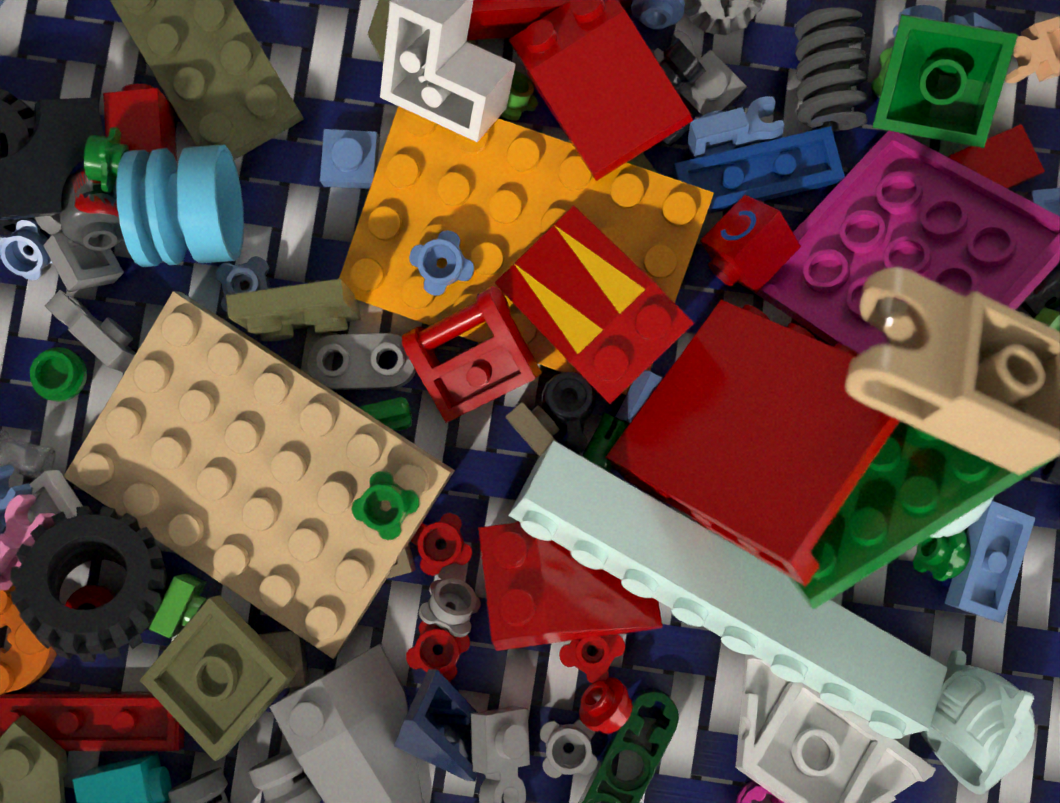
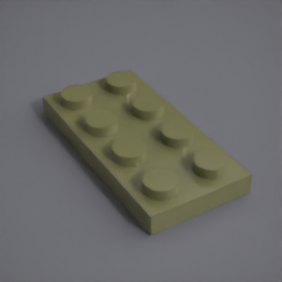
M110 0L196 146L225 144L230 150L233 159L236 160L304 120L233 0Z

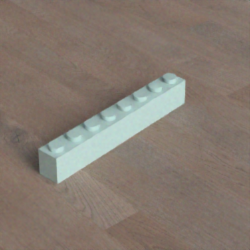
M553 441L536 461L509 513L510 517L521 522V527L529 535L544 541L552 540L570 550L572 557L580 564L592 569H603L621 579L623 587L629 592L640 597L658 600L672 608V614L680 621L692 626L707 628L721 636L722 643L729 649L741 654L756 656L770 664L771 671L778 677L794 683H803L819 692L820 699L827 705L839 710L852 711L868 720L869 727L878 734L900 739L906 735L930 730L948 667L831 600L812 610L786 574L559 443Z

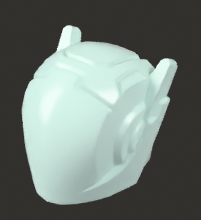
M953 650L946 665L948 668L930 730L922 731L921 736L939 760L961 784L971 792L981 795L1013 770L1026 757L1032 747L1035 722L1031 704L1034 697L1032 693L1020 691L1009 681L993 672L965 665V652Z

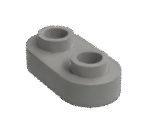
M392 333L328 335L314 343L307 358V366L312 378L334 391L397 389L410 382L416 373L413 364L404 350L402 337ZM386 351H393L398 356L397 364L391 369H382L379 365L380 356ZM334 352L341 353L343 356L342 366L335 371L327 370L325 365L327 356Z

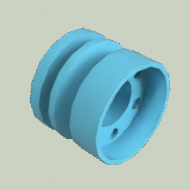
M225 144L184 148L178 164L174 155L167 148L153 150L151 154L146 150L124 152L119 162L117 173V208L127 250L136 264L141 267L157 266L164 261L168 265H178L184 260L187 247L193 259L198 263L236 261L240 257L244 237L242 193L236 164Z

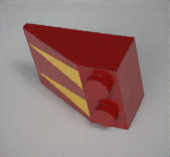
M574 205L494 282L609 404L694 324L644 271Z

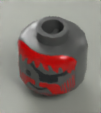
M80 168L68 176L61 196L62 213L59 214L63 234L74 243L96 251L110 249L122 242L124 237L120 227L117 208L116 181L113 184L112 192L109 193L103 192L101 181L89 180L86 177L85 168Z

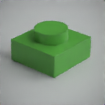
M189 573L175 576L149 629L169 639L178 635L207 601L206 598L200 596L207 582Z

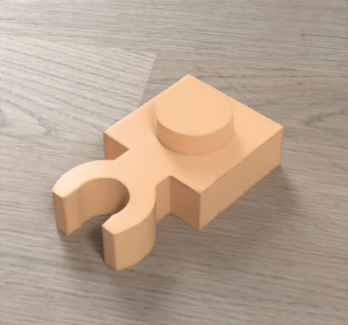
M1059 16L1035 23L1022 31V36L1017 37L1012 56L1016 58L1018 68L1006 75V83H1017L1036 72L1039 82L1060 76Z

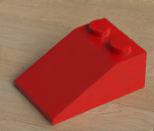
M569 0L509 39L535 88L596 181L693 121L689 110L618 0Z
M521 522L478 527L491 639L496 651L580 640L587 637H601L660 629L663 627L658 600L640 597L629 592L623 587L621 579L603 569H592L580 564L572 557L570 550L552 540L544 541L529 535L521 527Z

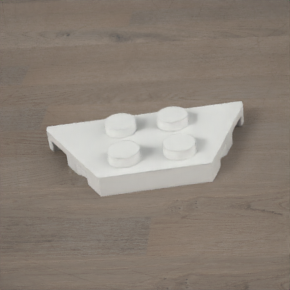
M752 654L745 655L736 768L784 803H891L896 800L895 795L917 781L924 782L933 776L936 768L894 738H889L873 731L868 725V720L852 711L839 710L827 705L820 699L819 692L803 683L784 680L771 671L770 664Z

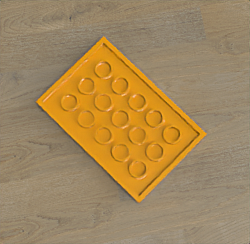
M398 106L339 279L352 291L356 300L431 326L477 301L478 293L491 286L499 288L494 282L574 205L675 303L714 192L627 162L596 181L572 143L499 118L481 139L475 142ZM449 230L455 232L460 237L459 248L465 259L472 261L474 264V274L470 280L465 282L458 280L447 286L442 295L435 296L425 291L423 286L425 279L419 272L418 267L411 264L409 256L414 246H424L427 242L438 239V235L442 231ZM445 258L438 259L437 266L445 268L447 260ZM504 294L509 304L510 315L536 363L562 373L575 372L580 374ZM485 321L459 336L480 343L494 335ZM653 363L646 369L647 371H651ZM632 383L622 392V394L627 395Z

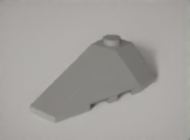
M381 644L374 646L305 686L287 694L270 706L297 761L324 803H425L422 799L417 757L394 747L409 707L406 691Z

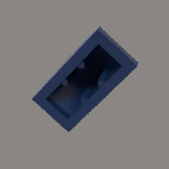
M428 669L404 719L394 747L466 781L475 782L478 772H473L471 714L477 713V711L437 669Z

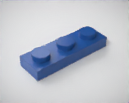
M831 126L674 163L672 169L674 179L714 192L706 215L731 209L744 195L763 202L838 184L845 178Z

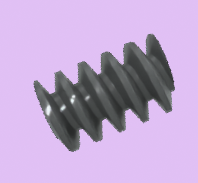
M845 7L819 9L805 15L797 22L795 27V35L797 40H799L795 48V54L800 61L796 68V76L801 82L796 90L798 100L802 102L797 110V117L801 123L815 130L831 126L832 131L848 130L865 125L868 122V116L865 113L851 111V108L862 105L867 101L865 92L851 90V87L866 81L865 71L850 69L851 66L860 64L866 59L864 50L850 48V46L856 45L865 39L863 29L849 26L862 17L863 13L855 9Z

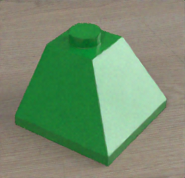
M901 14L872 128L984 148L1018 34Z

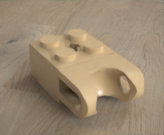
M897 267L887 268L875 273L865 281L860 305L862 317L882 331L892 346L882 344L872 347L850 363L846 382V389L849 395L866 405L1019 475L1060 455V332L978 292L973 291L967 297H964L906 269ZM896 298L903 299L906 303H904V302H902V301H900V300H898V299H896Z

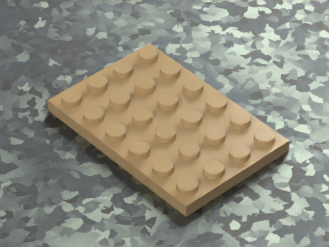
M173 291L63 477L107 507L115 508L116 513L123 517L128 513L135 517L140 529L147 527L157 541L334 659L340 654L384 584L386 577L397 563L398 558L413 538L455 470L184 293ZM379 471L391 473L397 485L404 490H414L420 498L419 509L414 513L408 514L401 524V535L393 540L381 538L378 531L370 529L363 521L356 520L352 514L353 502L360 498L370 487V477ZM383 500L381 508L389 511L391 508L390 502Z

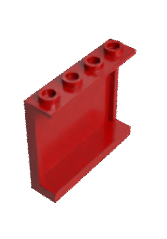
M720 300L607 454L606 458L628 483L806 586L819 568L810 550L900 420L858 401L847 392L846 382L850 363L860 356L854 349L840 343H836L834 347L816 340L803 327L793 323H789L787 327L775 323L754 306L745 304L740 308Z

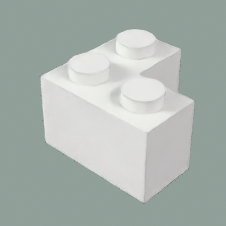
M391 0L380 98L478 142L507 108L516 64L466 42L473 0Z

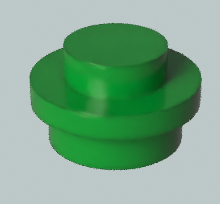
M61 347L43 351L35 358L30 368V380L34 390L41 397L56 402L74 398L81 392L87 379V369L82 358L77 353Z

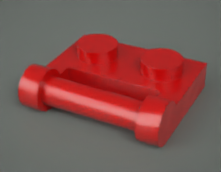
M491 286L478 293L477 301L425 329L420 326L415 327L402 336L404 350L445 423L535 380L542 373L510 315V308L506 297L496 286ZM485 321L487 322L494 336L442 363L438 361L434 353L436 347Z

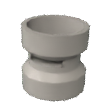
M291 749L275 755L248 770L253 786L263 791L265 803H320L322 800L313 784L308 781L303 772L304 770Z

